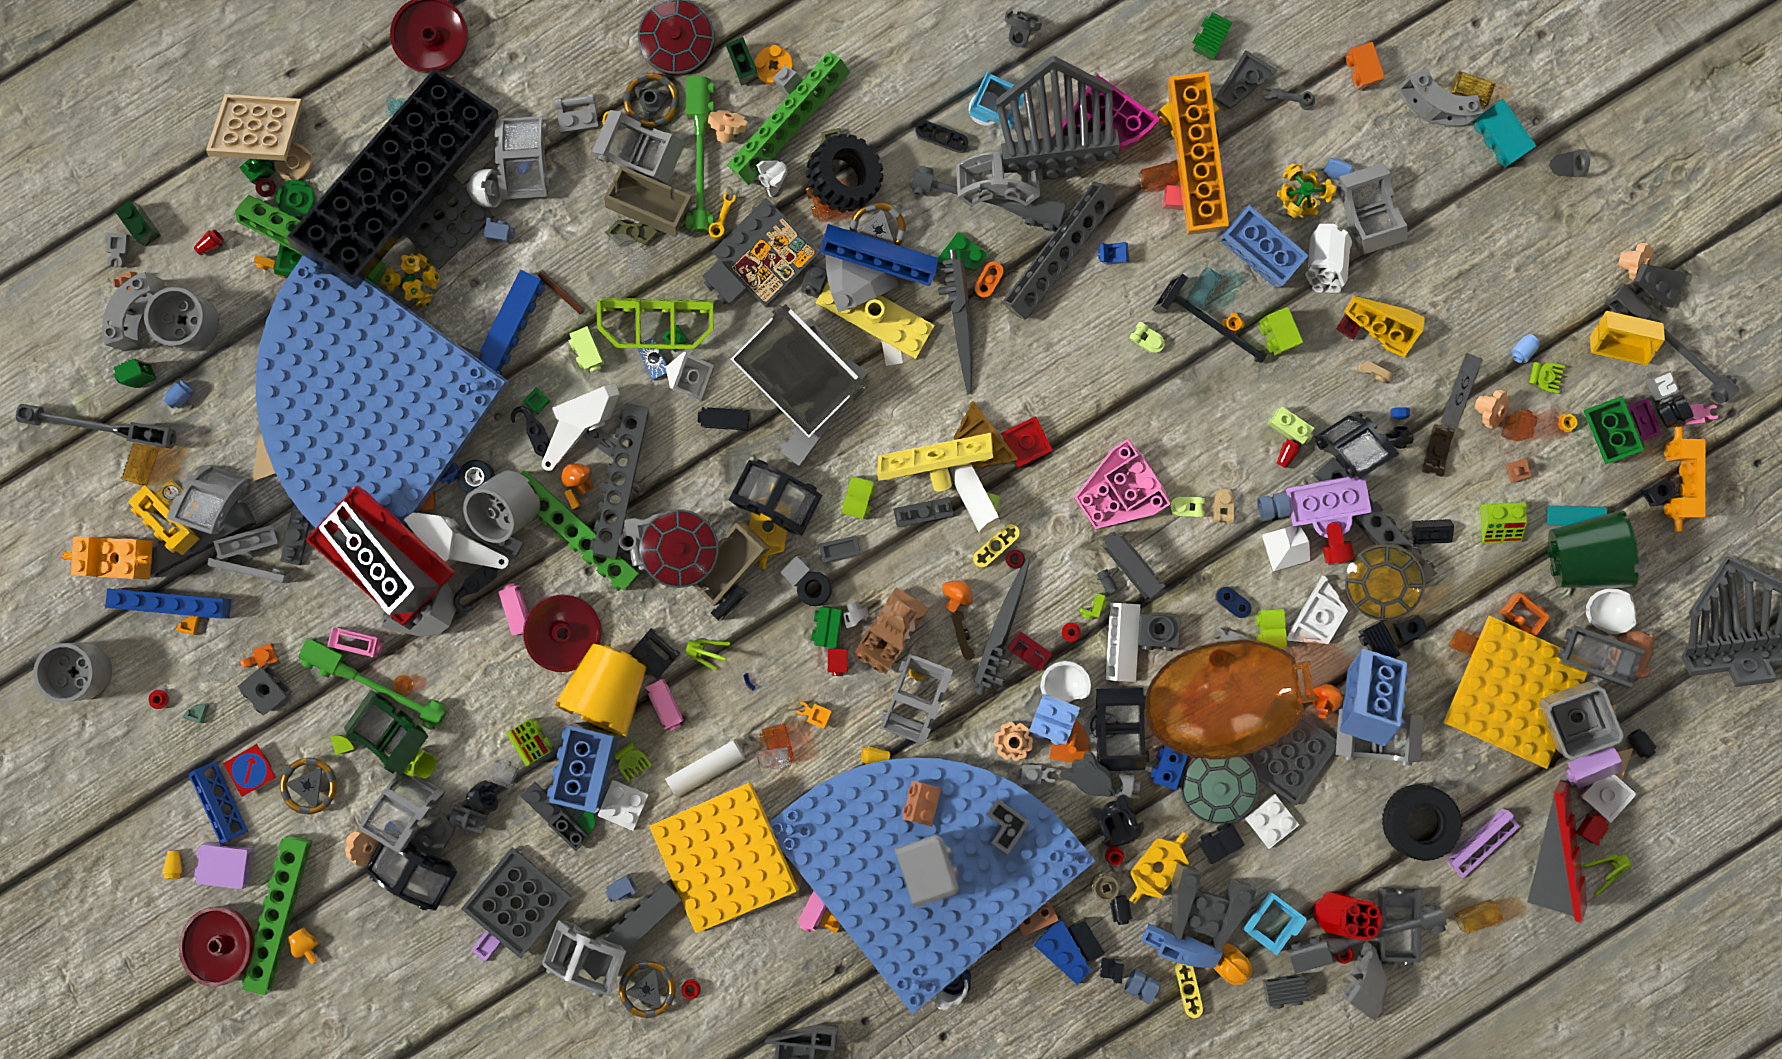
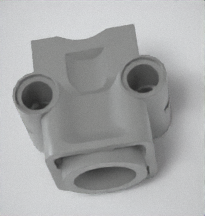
M659 514L652 515L645 520L635 518L624 520L626 533L620 537L619 544L622 549L630 551L632 566L638 567L639 570H645L639 551L641 536L649 522ZM632 537L634 544L629 547L627 541Z

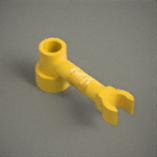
M727 192L723 195L724 202L717 222L712 223L709 227V235L715 241H720L723 238L725 220L731 206L736 202L735 195L731 201L726 200Z

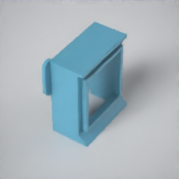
M986 72L972 102L970 115L983 122L991 120L1000 124L997 112L979 104L989 83L1005 90H1009L1014 84ZM1023 93L1017 97L1019 110L1024 102ZM1010 109L1007 120L1009 128L1012 130L1014 119Z
M1268 892L1249 921L1241 929L1271 952L1278 955L1292 935H1298L1306 924L1307 919L1275 894ZM1271 903H1274L1292 917L1275 942L1254 928Z

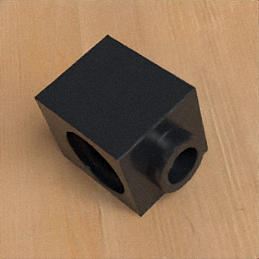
M1667 477L1659 478L1640 490L1650 507L1659 506L1677 494L1675 484ZM1659 486L1663 489L1662 495L1658 493Z
M1412 615L1393 623L1400 642H1406L1426 634V623L1419 615ZM1411 622L1415 626V629L1412 633H1410L1407 628L1408 624Z

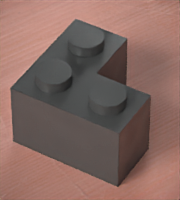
M996 799L986 813V816L1002 827L991 841V844L1008 855L1030 821L999 799Z

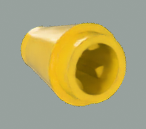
M867 746V748L862 747L861 763L867 765L890 759L889 751Z
M167 851L162 872L164 879H180L181 874H183L180 851Z

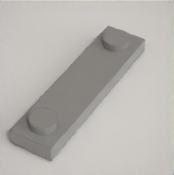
M218 555L216 558H209L207 563L211 567L281 583H287L290 579V575H285L284 570L273 568L272 571L229 562L228 558L219 560Z

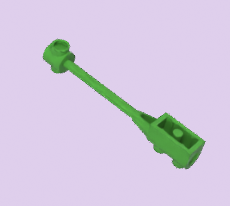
M686 76V115L688 119H694L695 135L697 136L696 210L686 213V228L692 232L703 233L709 232L710 225L714 223V215H710V211L704 210V136L706 134L709 114L714 112V101H710V94H714V83H710V78Z
M315 638L306 639L299 653V659L303 660L301 665L309 669L315 666L320 669L318 672L320 675L328 678L330 675H336L356 680L421 713L419 719L423 721L422 726L432 730L433 727L438 728L443 722L447 713L445 704L432 699L431 703L428 702L423 706L358 673L357 670L344 662L347 654L335 648L327 647V644Z

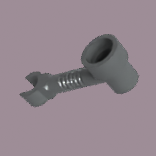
M1273 87L1265 88L1266 91L1273 93L1271 96H1264L1266 101L1273 99L1299 102L1300 107L1304 110H1310L1315 105V97L1309 91L1303 94H1292L1274 90Z

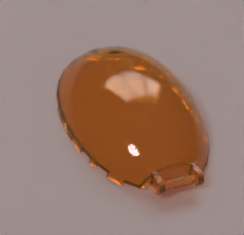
M1253 640L1218 641L1195 647L1171 659L1152 679L1145 698L1147 722L1156 738L1165 746L1177 753L1193 758H1208L1209 760L1229 759L1256 752L1265 746H1271L1276 743L1275 741L1289 734L1297 726V723L1305 713L1303 703L1317 700L1309 668L1311 667V661L1295 663V657L1285 650L1268 643ZM1298 669H1302L1306 690L1305 696L1301 695L1297 674Z

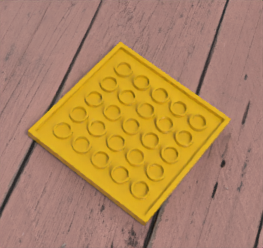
M1488 616L1443 723L1548 769L1556 746L1539 703L1544 697L1584 683L1587 673L1559 664L1560 658H1557L1560 647L1499 619ZM1573 653L1570 655L1569 661L1590 668L1591 661Z
M748 782L649 826L676 890L682 897V904L695 933L799 890L752 782Z

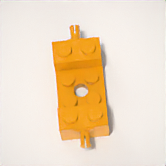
M1674 427L1675 439L1666 442L1664 456L1666 461L1681 462L1679 467V474L1681 476L1679 494L1681 498L1666 500L1664 513L1666 514V519L1674 520V532H1683L1684 519L1705 518V439H1684L1683 427Z
M73 537L72 552L64 551L62 555L68 556H62L64 560H72L71 575L150 579L153 541ZM117 554L119 555L118 562H116L115 560Z

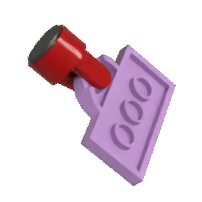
M1347 476L1286 488L1293 527L1313 523L1315 530L1320 536L1328 538L1329 544L1322 546L1325 563L1328 565H1338L1353 561L1355 557L1352 541H1344L1343 535L1349 531L1352 525V516L1372 512L1365 476L1357 481Z

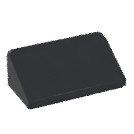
M1450 519L1413 521V544L1452 543L1454 524Z
M1084 918L1067 928L1087 962L1105 954Z

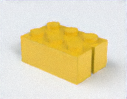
M1606 311L1599 321V325L1596 326L1590 335L1591 353L1648 366L1655 352L1659 350L1665 341L1664 325L1655 321Z

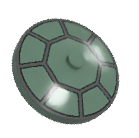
M1210 747L1199 751L1186 763L1180 778V791L1186 807L1197 818L1211 824H1229L1243 818L1253 808L1259 793V780L1254 766L1242 753L1228 747Z

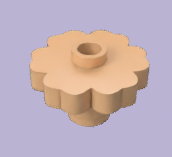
M726 110L711 112L708 118L711 128L716 130L717 140L722 143H731L732 139L735 138V134L745 132L748 124L744 120L745 117Z
M1640 243L1637 245L1636 251H1627L1621 254L1619 266L1623 267L1624 270H1629V278L1633 282L1641 264L1652 265L1653 247L1647 243Z
M1499 389L1491 397L1486 395L1480 396L1477 399L1475 410L1482 414V423L1486 427L1494 429L1499 426L1500 422H1503L1508 412L1507 408L1510 405V395L1506 391Z
M1011 721L1001 725V731L994 734L995 739L993 743L998 747L997 753L1005 760L1012 757L1014 761H1019L1026 757V751L1032 750L1033 738L1029 736V729L1022 723L1015 725ZM1012 737L1017 740L1014 745L1009 742Z
M356 830L347 837L346 857L357 866H366L375 852L379 841L362 831Z

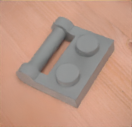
M593 93L577 98L555 99L561 134L599 128ZM589 104V109L564 112V107Z

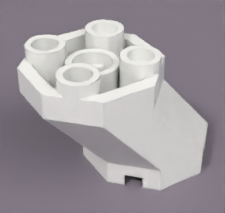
M1319 224L1310 237L1308 269L1305 275L1313 290L1318 293H1339L1348 279L1349 254L1353 243L1349 233L1344 229L1342 232L1337 229L1338 226L1335 224Z

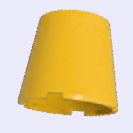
M592 644L555 701L554 706L571 715L573 712L582 715L581 719L588 723L627 737L647 667L626 652L621 651L619 653L614 648L605 644L604 646Z

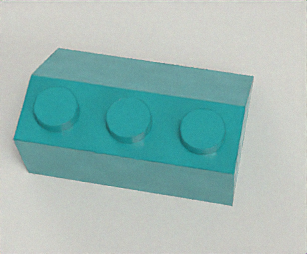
M1501 99L1473 121L1475 130L1483 136L1486 146L1493 150L1497 162L1503 165L1504 168L1536 147V144L1504 99Z

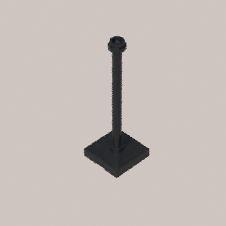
M1180 274L1171 279L1152 308L1153 311L1156 313L1168 310L1172 303L1176 302L1254 356L1255 362L1262 363L1265 360L1267 353H1265L1264 349L1259 351L1179 296V291L1188 279L1187 276Z

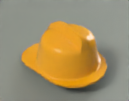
M1225 943L1220 950L1223 954L1214 969L1228 983L1232 985L1244 984L1252 974V965L1237 947L1230 943Z

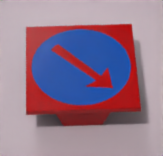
M258 744L223 763L241 797L276 778L271 769L272 766Z

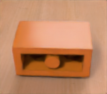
M1373 42L1351 48L1346 54V63L1348 67H1351L1353 73L1352 81L1354 85H1357L1358 90L1383 81L1385 77Z

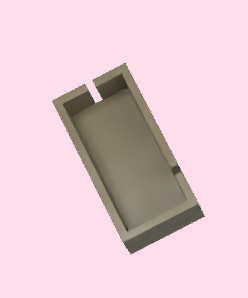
M621 165L604 197L605 208L674 237L677 236L686 218V213H688L691 207V195L675 189L674 200H672V187Z
M743 521L736 522L725 534L726 537L718 542L719 553L713 570L705 579L693 585L698 591L709 588V590L703 591L701 594L713 606L721 604L770 549Z

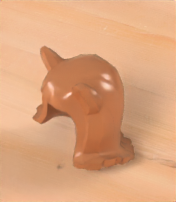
M1629 630L1619 634L1620 637L1617 641L1645 650L1644 655H1641L1638 662L1639 669L1633 677H1648L1651 669L1647 664L1653 655L1654 634H1646L1639 630ZM1613 648V653H1608L1607 656L1614 667L1621 652L1617 648Z

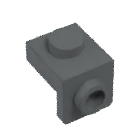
M811 264L803 279L801 292L818 298L827 278L826 269Z

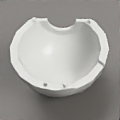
M1621 588L1599 589L1590 597L1586 605V616L1589 622L1597 629L1607 632V634H1621L1629 631L1636 624V610L1632 594Z
M1061 660L1053 663L1046 669L1042 675L1040 688L1042 695L1045 694L1070 703L1073 700L1088 697L1091 683L1089 675L1082 666L1073 661Z

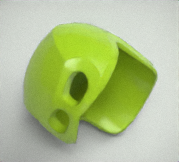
M419 749L404 770V773L411 777L428 778L436 767V758L423 749Z

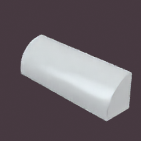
M971 463L948 467L950 477L979 534L1000 525L999 517Z
M1110 603L1106 680L1136 682L1140 604Z
M733 740L670 775L665 780L672 792L679 798L746 759L737 742Z

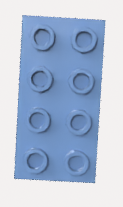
M1250 205L1244 207L1231 221L1228 228L1217 238L1275 288L1283 286L1309 256Z
M1363 648L1348 668L1340 732L1382 746H1386L1390 740L1394 739L1397 730H1401L1404 722L1401 716L1405 709L1403 698L1407 692L1405 682L1409 675V672L1406 671L1407 662Z
M577 723L569 724L567 728H564L561 739H564L563 746L559 747L557 752V758H559L558 766L554 767L552 777L555 778L554 783L549 786L547 796L550 797L549 802L592 813L599 811L602 806L619 735L607 730ZM584 744H586L588 747L587 751H585L583 748ZM579 763H581L583 766L582 770H580L578 767ZM574 782L577 783L578 789L573 785Z

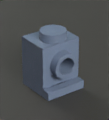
M487 218L484 237L489 241L510 244L511 239H514L515 228L510 227L505 221L496 220L495 223L491 218Z
M630 874L623 876L606 887V895L611 902L617 899L622 901L630 896L629 892L634 895L638 891Z

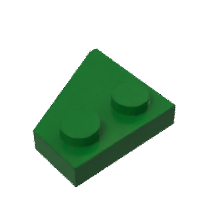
M958 231L939 255L937 263L941 264L943 261L950 260L949 251L956 250L957 259H963L964 268L977 271L989 254Z

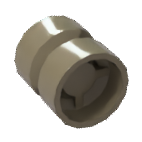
M1099 872L1091 881V889L1100 900L1111 901L1118 895L1119 885L1111 874Z

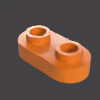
M990 262L985 266L974 287L978 297L988 298L992 295L1003 275V267L1000 263ZM992 269L997 271V274L994 276L990 274ZM986 286L988 290L982 292L980 288Z

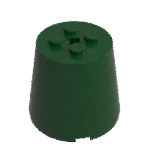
M1616 511L1549 531L1547 555L1550 558L1551 575L1554 577L1559 588L1631 589L1637 586L1639 574L1638 572L1635 573V565L1639 564L1638 551L1631 521L1624 518L1626 517L1625 511Z

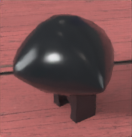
M484 780L473 786L466 796L468 805L478 812L487 813L495 811L498 808V798L494 789L497 788L498 784L489 783L487 780Z

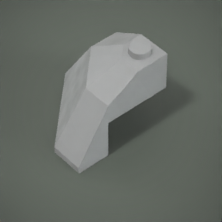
M826 255L827 278L838 312L858 306L899 286L898 280L894 275Z
M1366 942L1356 955L1360 962L1349 975L1353 982L1342 997L1375 1021L1385 1012L1384 1004L1388 980L1375 947Z

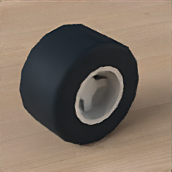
M467 461L458 472L459 485L464 491L470 493L494 477L495 472L484 461Z

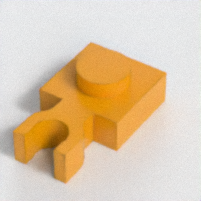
M801 701L800 704L804 705L806 709L804 712L796 711V713L802 716L808 715L807 722L826 729L833 711L817 704L810 708L808 704Z

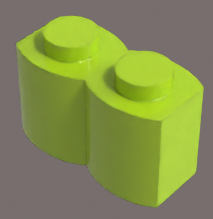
M851 476L841 513L859 519H864V516L868 517L871 508L868 505L869 498H874L876 487L873 486L874 482Z
M1284 609L1258 611V615H1255V624L1259 626L1260 630L1259 634H1257V645L1261 649L1287 648Z

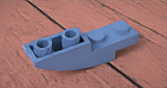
M1148 924L1141 939V942L1158 949V956L1188 966L1216 968L1223 952L1217 951L1215 948L1190 936H1186L1185 940H1180L1175 935L1151 924Z

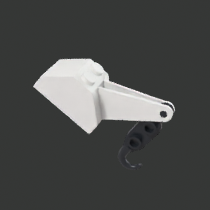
M614 383L553 407L552 409L559 422L551 441H549L544 426L533 416L527 407L519 406L513 409L511 421L515 423V416L519 412L525 415L526 432L537 455L543 457V469L551 471L558 466L588 429L591 431L606 425L604 421L611 418L620 393Z
M413 512L404 519L414 534L449 566L456 561L483 565L465 579L460 590L454 595L453 604L460 612L472 610L471 606L464 608L460 605L462 597L479 592L497 577L499 569H506L510 565V559L507 556L462 535L459 531L460 526L454 518L450 519L449 517Z

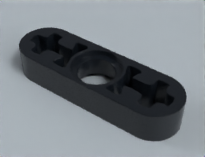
M926 120L919 121L916 124L915 134L919 139L956 153H962L968 147V139L961 133ZM927 126V130L932 132L933 128L936 129L933 133V138H930L931 133L929 132L921 134L919 128ZM937 133H946L947 139L943 142L938 141L936 138ZM950 135L953 136L952 140L959 141V139H962V143L965 145H961L960 148L956 147L957 143L951 141V145H949L948 143L950 141Z

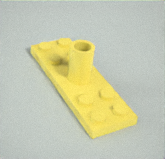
M828 281L816 301V304L915 360L935 326L881 295L858 306L838 312ZM878 309L881 313L877 316L870 315V310Z
M987 433L878 455V480L889 481L896 477H909L916 473L929 471L933 489L939 492L948 490L952 486L948 467L968 465L976 461L984 462L994 458L992 435Z

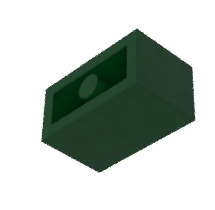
M744 38L726 43L728 54L741 86L759 79Z
M129 200L115 210V213L136 242L147 246L161 236L144 210L136 202Z

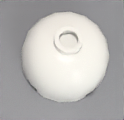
M481 169L471 176L467 184V191L473 202L477 205L497 207L500 204L501 197L498 196L497 170Z

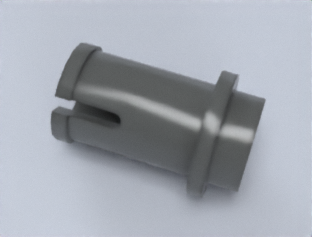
M1105 569L1097 574V580H1100L1107 595L1117 591L1118 587H1116L1110 576L1111 572Z

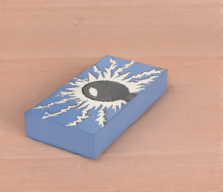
M652 337L642 343H656V341ZM637 348L652 380L667 374V364L660 349Z

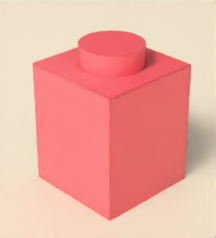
M1167 185L1164 190L1163 208L1184 210L1181 186Z

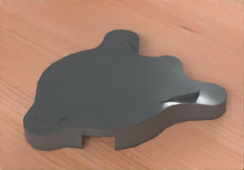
M1086 752L1082 760H1074L1072 763V768L1074 769L1064 768L1061 770L1060 777L1062 779L1073 782L1086 794L1111 797L1115 794L1116 789L1111 780L1112 774L1097 762L1092 752Z

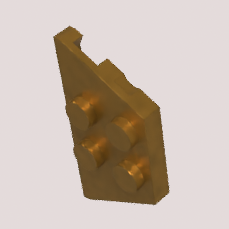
M972 401L961 421L959 429L953 437L954 440L991 433L994 458L984 462H972L976 469L1017 461L1018 458L975 402Z

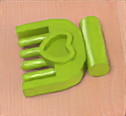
M1534 362L1529 384H1538V387L1543 391L1559 394L1560 390L1548 387L1560 388V386L1550 384V382L1561 383L1560 380L1555 378L1561 379L1562 376L1554 374V372L1562 374L1563 370L1555 368L1565 369V365L1550 362L1544 363L1541 366V363Z
M632 742L614 754L616 760H620L619 769L628 782L631 781L628 774L631 778H635L629 768H632L636 775H639L636 767L640 772H643L638 760L645 769L648 768L645 762L649 767L652 765L645 753L641 750H634L636 747Z

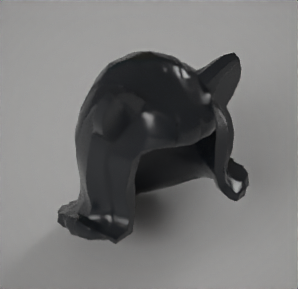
M1122 795L1118 796L1116 801L1106 803L1102 809L1093 808V815L1098 820L1100 831L1105 837V840H1101L1103 845L1119 847L1141 836L1144 830V823H1137L1135 813L1128 806L1126 798Z

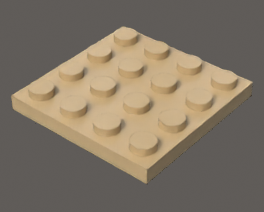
M225 94L206 149L208 156L286 161L302 109V100L296 98Z

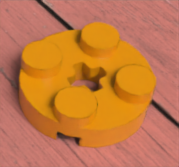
M777 45L761 50L754 61L759 79L768 85H776L772 79L784 65L793 69L791 56L785 49ZM771 62L778 63L777 70L774 68L769 69Z

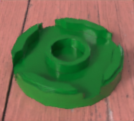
M291 180L279 188L276 195V203L280 211L293 215L297 219H302L316 204V195L307 183Z

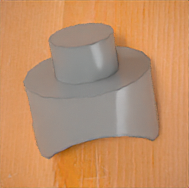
M859 601L847 604L848 613L842 614L846 628L856 626L858 622L863 624L871 621L868 607L861 608Z
M1119 771L1122 783L1115 791L1114 797L1118 798V796L1122 795L1127 800H1130L1131 794H1139L1141 782L1134 781V774Z

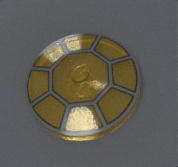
M1380 543L1366 547L1355 555L1346 571L1345 588L1350 602L1359 612L1372 619L1389 621L1404 617L1417 607L1425 591V575L1419 560L1410 551L1399 545Z

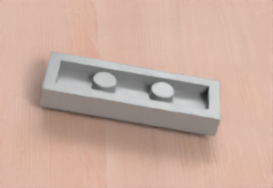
M273 525L213 541L219 560L278 544Z

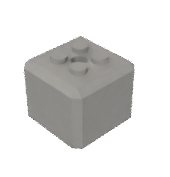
M1588 681L1542 698L1539 703L1556 749L1568 759L1573 760L1621 743L1624 737L1605 689L1593 682ZM1573 712L1581 713V719L1578 722L1571 720Z
M935 834L895 848L914 908L957 893L959 887L956 878L959 877L956 865H951L950 858H953L949 845L945 846L942 837Z

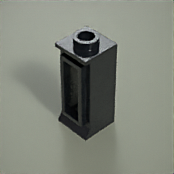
M702 407V411H698V423H701L702 428L748 431L750 412L749 410L743 412L740 409L709 407L706 410Z

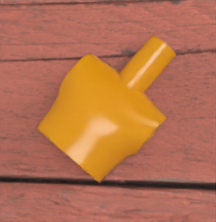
M305 927L287 938L291 953L295 958L298 959L305 955L311 965L318 961L312 951L318 945V941L307 932Z

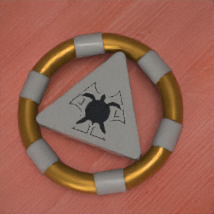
M872 202L865 204L856 211L851 219L850 231L857 233L859 219L863 214L881 209L862 228L859 234L898 246L902 244L905 238L906 224L902 214L894 206L884 202ZM884 210L888 211L898 222L899 230L895 241Z

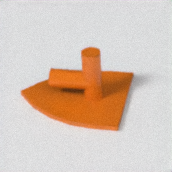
M1077 719L1074 722L1066 745H1055L1052 743L1049 759L1073 763L1074 760H1082L1084 754L1089 751L1086 732Z

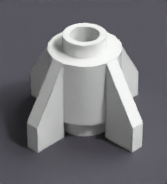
M777 160L761 161L756 165L760 174L755 179L760 180L767 187L769 196L773 197L778 193L784 178L788 175L787 166L782 161L779 162Z

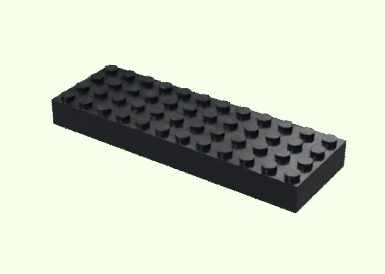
M434 68L288 234L287 238L290 246L356 290L495 127L496 119H499L498 110Z

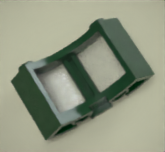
M370 690L345 725L346 737L354 742H360L382 761L384 768L392 774L396 772L401 775L424 744L428 735L420 725L415 727L413 719L404 711L400 710L397 712L396 707L392 705L393 703Z

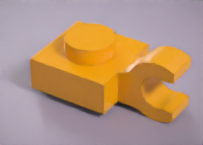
M257 254L252 262L257 264L256 268L265 271L268 268L274 270L276 264L274 260Z

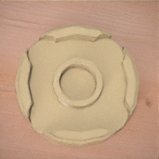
M298 143L290 145L286 161L274 160L276 172L288 181H301L305 179L313 168L311 153Z

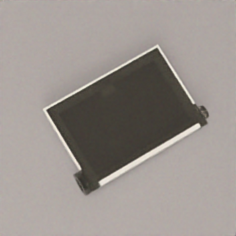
M779 304L772 311L774 316L731 360L810 438L850 397L855 401L868 386L786 304L784 306Z

